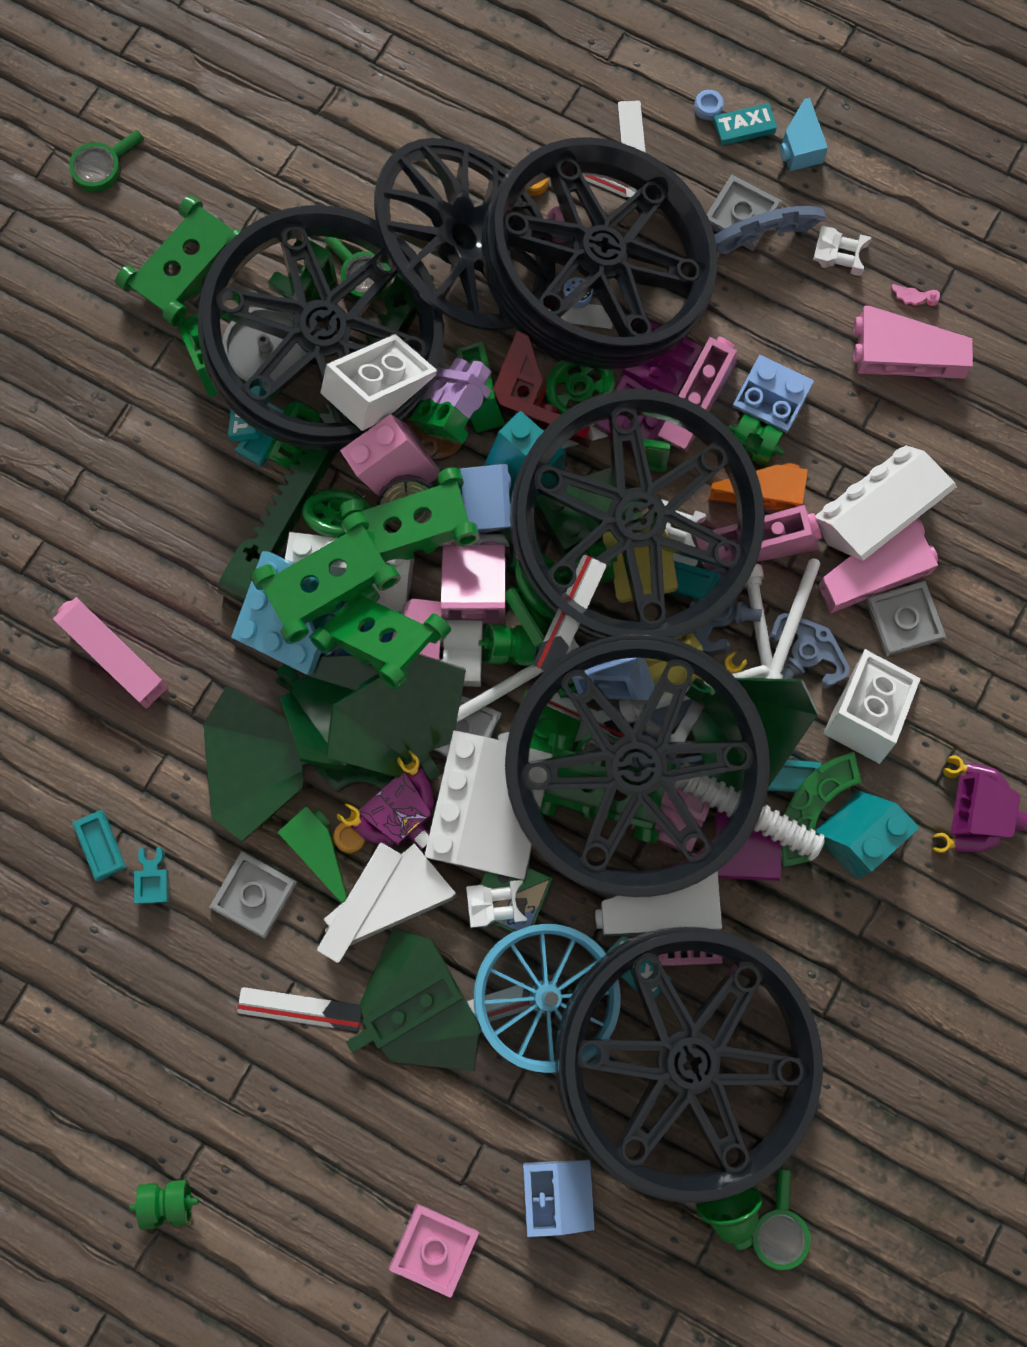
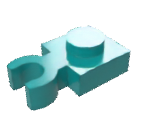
M156 847V857L150 861L147 859L146 849L140 848L138 851V859L143 864V871H134V904L169 903V871L167 869L160 870V865L165 859V852L161 847Z

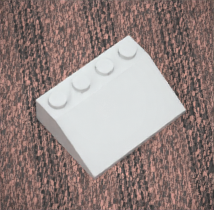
M453 731L424 857L439 862L525 880L532 844L522 831L508 796L505 776L507 742ZM530 748L529 762L552 758L553 755ZM534 767L529 771L530 778L536 783L544 782L547 779V773L541 767ZM533 790L541 810L545 790Z

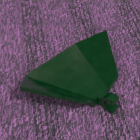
M419 654L406 668L408 672L407 680L398 690L389 687L380 678L379 674L359 685L361 688L338 701L332 707L326 752L327 758L399 778L403 774V769L399 766L397 759L399 757L404 765L410 764L412 756L409 751H412L418 757L420 765L431 781L440 776L441 772L429 755V752L451 744L453 731L456 729L466 669Z
M352 655L319 657L314 673L307 675L304 679H301L297 672L286 664H283L277 670L279 677L276 679V683L290 691L281 696L279 701L300 762L335 770H345L349 765L326 756L331 711L335 703L361 688L360 684L378 674L370 663L365 666Z
M695 678L685 696L693 701L703 702L707 705L691 729L695 740H742L737 723L724 700L714 689L698 678ZM736 678L754 703L766 733L770 761L769 788L817 717V706L803 679ZM733 747L727 753V760L731 763H739L745 757V751L741 747ZM700 753L704 763L717 761L716 753ZM744 769L709 775V778H717L716 782L718 783L721 781L725 782V787L729 788L732 786L735 788L734 791L738 793L742 789Z
M226 685L203 724L211 818L243 842L304 788V767L313 766V764L300 762L284 717Z
M393 928L359 1004L364 1017L362 1021L367 1029L346 1041L352 1053L357 1052L374 1041L377 1048L381 1049L391 1062L475 1071L481 1026L433 940Z

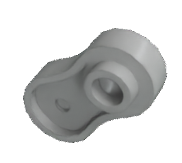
M692 701L674 734L671 733L668 742H685L691 729L700 717L704 705ZM649 720L643 731L658 738L661 726ZM677 754L666 755L671 757L672 759H675Z

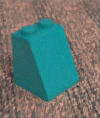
M519 411L498 432L484 466L508 464V473L511 476L510 504L514 484L522 463L537 438L544 432L522 411ZM560 447L547 465L564 470L566 451ZM546 473L541 475L540 481L543 487L552 489L556 486V478L552 474Z
M858 791L815 830V834L817 836L819 834L825 836L823 846L855 880H858L878 867L920 827L897 803Z

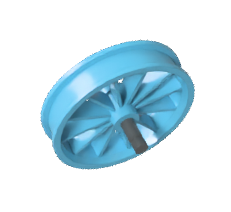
M539 924L524 927L501 939L489 951L480 965L473 993L475 1015L481 1026V1031L490 1045L501 1056L516 1066L534 1072L555 1073L550 1013L554 1012L561 1022L562 1015L557 1008L559 1006L566 1008L567 1005L561 1003L562 998H570L573 994H562L561 990L589 971L606 955L604 950L582 932L557 924ZM544 934L558 935L570 939L552 981H548ZM533 935H539L542 981L537 980L514 943ZM576 942L585 948L595 961L557 986L556 982ZM509 947L535 983L532 988L492 969L500 955ZM490 972L529 990V997L485 1000V988ZM619 980L605 993L607 995V1007L603 1022L591 1017L590 1021L600 1025L593 1039H609L614 1031L621 1003ZM530 1002L531 1006L495 1031L492 1029L485 1004ZM532 1010H536L537 1013L518 1053L513 1052L501 1042L497 1035ZM542 1013L546 1017L549 1061L533 1060L522 1056ZM593 1044L583 1049L582 1059L584 1062L597 1054V1049Z

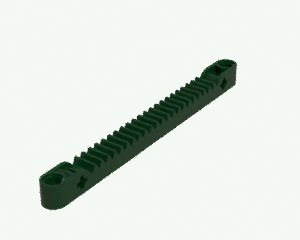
M397 275L384 298L387 314H378L377 319L378 324L406 334L417 315V311L406 286ZM366 335L367 344L361 343V345L369 346L381 340ZM326 403L327 414L320 413L319 415L321 423H337L330 404ZM302 448L304 454H296L295 457L298 465L291 464L289 467L292 475H284L287 485H278L281 496L273 495L271 497L275 506L267 505L266 510L269 516H260L259 519L263 527L254 526L253 529L257 538L243 541L237 548L220 578L218 591L244 603L252 581L250 575L256 570L259 559L254 558L258 554L261 556L262 551L279 555L289 537V532L293 531L302 515L305 501L316 491L339 449L313 450Z

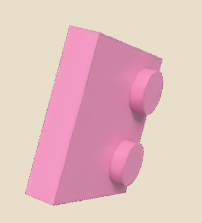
M417 1203L389 1265V1270L451 1298L479 1232Z

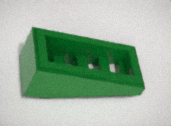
M300 402L287 404L283 412L287 416L298 417L308 422L318 423L320 419L319 413ZM273 439L265 458L291 471L289 466L297 464L295 456L296 454H302L303 449ZM282 448L291 453L290 456L287 457L278 452L279 449Z

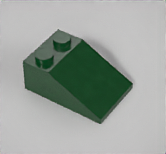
M612 467L583 476L613 486ZM567 485L565 493L605 513L608 512V508L613 500ZM542 494L535 498L534 510L560 555L570 552L599 525V523ZM629 502V503H627V504L624 506L623 511H624L629 505H631V504H633V503H635V502ZM633 513L634 516L631 518V521L624 526L628 527L641 520L643 517L642 513ZM603 535L594 544L602 541Z

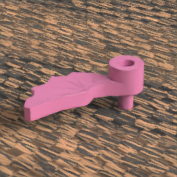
M896 284L891 285L892 291L896 293V299L902 300L905 305L912 304L915 306L926 300L928 305L935 306L940 299V293L937 290L919 292L916 288H906Z

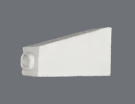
M415 844L401 854L400 861L350 945L446 904L457 897L454 890L429 860L424 857V854ZM344 903L324 918V921L329 925L325 929L326 933Z
M718 871L697 884L673 893L652 897L616 896L604 900L601 903V909L595 910L596 929H602L603 937L641 935L673 927H702L721 930Z

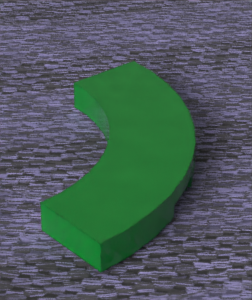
M851 752L836 757L821 765L807 776L794 792L786 807L784 814L789 817V821L794 819L798 821L797 825L801 826L804 824L807 826L806 830H815L817 819L826 804L845 789L862 783L855 753ZM781 845V867L810 861L807 859L806 854L801 856L798 854V850L791 851L789 845Z

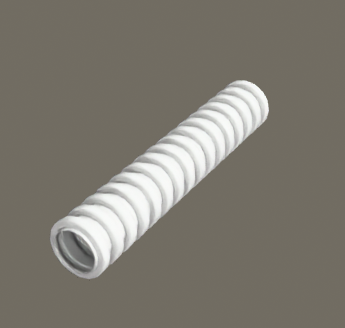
M687 762L681 765V767L690 766ZM707 776L673 782L676 789L678 787L682 788L684 794L689 792L694 799L699 797L701 803L706 801L711 808L716 806L718 808L717 811L720 813L723 811L727 812L726 816L729 818L736 807L741 792H735V788L732 786L729 788L725 787L726 783L723 781L720 783L716 782L717 778L715 777L710 779ZM768 805L763 807L758 822L753 829L754 831L758 832L761 830L763 836H772L771 840L774 842L779 840L782 846L789 845L791 851L798 850V854L801 856L806 854L807 859L810 861L819 855L825 842L824 835L819 834L817 836L815 830H806L807 826L804 824L799 826L797 825L798 821L794 819L789 821L787 815L780 816L779 811H770L771 807Z

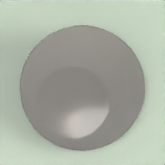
M258 307L249 308L248 312L293 327L295 318L293 314ZM231 321L225 330L222 341L233 370L244 384L247 383L283 339ZM296 343L269 376L275 381L306 355L307 352Z

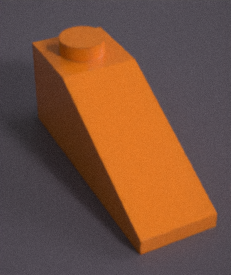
M792 463L774 465L757 470L756 473L762 490L764 509L784 511L802 506L808 470L801 469L800 466ZM725 479L712 483L708 499L736 504L730 480Z

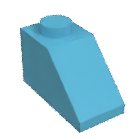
M810 98L803 100L785 131L782 144L779 146L781 159L783 162H787L790 171L823 163L828 149Z

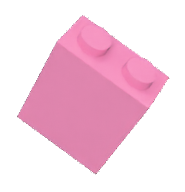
M392 414L340 450L356 476L378 496L381 489L397 476L408 474L419 476L430 484L437 479V475L440 472L411 426Z
M485 541L480 545L467 547L457 546L455 542H451L450 545H443L441 611L444 620L482 621L483 625L488 623L506 625L505 545H499L495 541Z

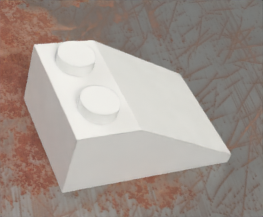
M394 334L326 364L321 394L363 431L395 412L436 376L437 370Z
M865 649L830 716L823 734L880 764L897 743L921 678Z

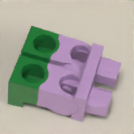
M455 358L449 369H438L436 373L438 379L434 380L409 420L429 437L463 444L469 434L464 430L465 425L473 411L479 409L482 405L483 398H488L491 392L485 383L492 371L480 361H473L472 365H470L463 359Z

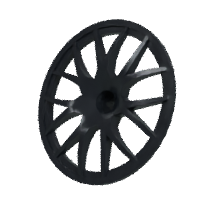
M426 138L407 143L388 158L379 173L374 192V210L379 235L392 263L408 285L425 302L452 320L483 330L496 331L515 328L500 308V314L489 315L479 312L475 270L481 272L485 277L481 251L482 227L485 215L498 186L509 171L485 153L458 141L443 138ZM426 159L429 161L444 186L448 202L442 199L429 182L411 165L412 163ZM441 159L459 163L456 178ZM468 167L489 180L484 201L474 207L469 196ZM402 170L409 177L419 194L392 189L395 179ZM527 191L518 198L511 209V212L518 211L526 216L543 218ZM390 199L407 203L419 209L431 219L433 227L391 221ZM394 232L415 237L428 242V244L409 263L398 244ZM531 233V237L552 243L551 238L548 236ZM509 247L511 258L535 274V282L530 292L539 300L555 279V262L536 255L535 261L526 251ZM437 250L440 258L452 266L445 281L434 291L421 279L413 268L425 256ZM458 276H460L469 310L461 308L440 296Z

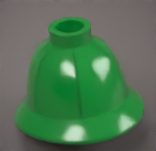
M751 1187L734 1196L696 1203V1210L703 1220L711 1224L720 1238L727 1243H732L735 1249L742 1250L748 1248L753 1243L752 1236L758 1228V1210L762 1205V1197L757 1189Z

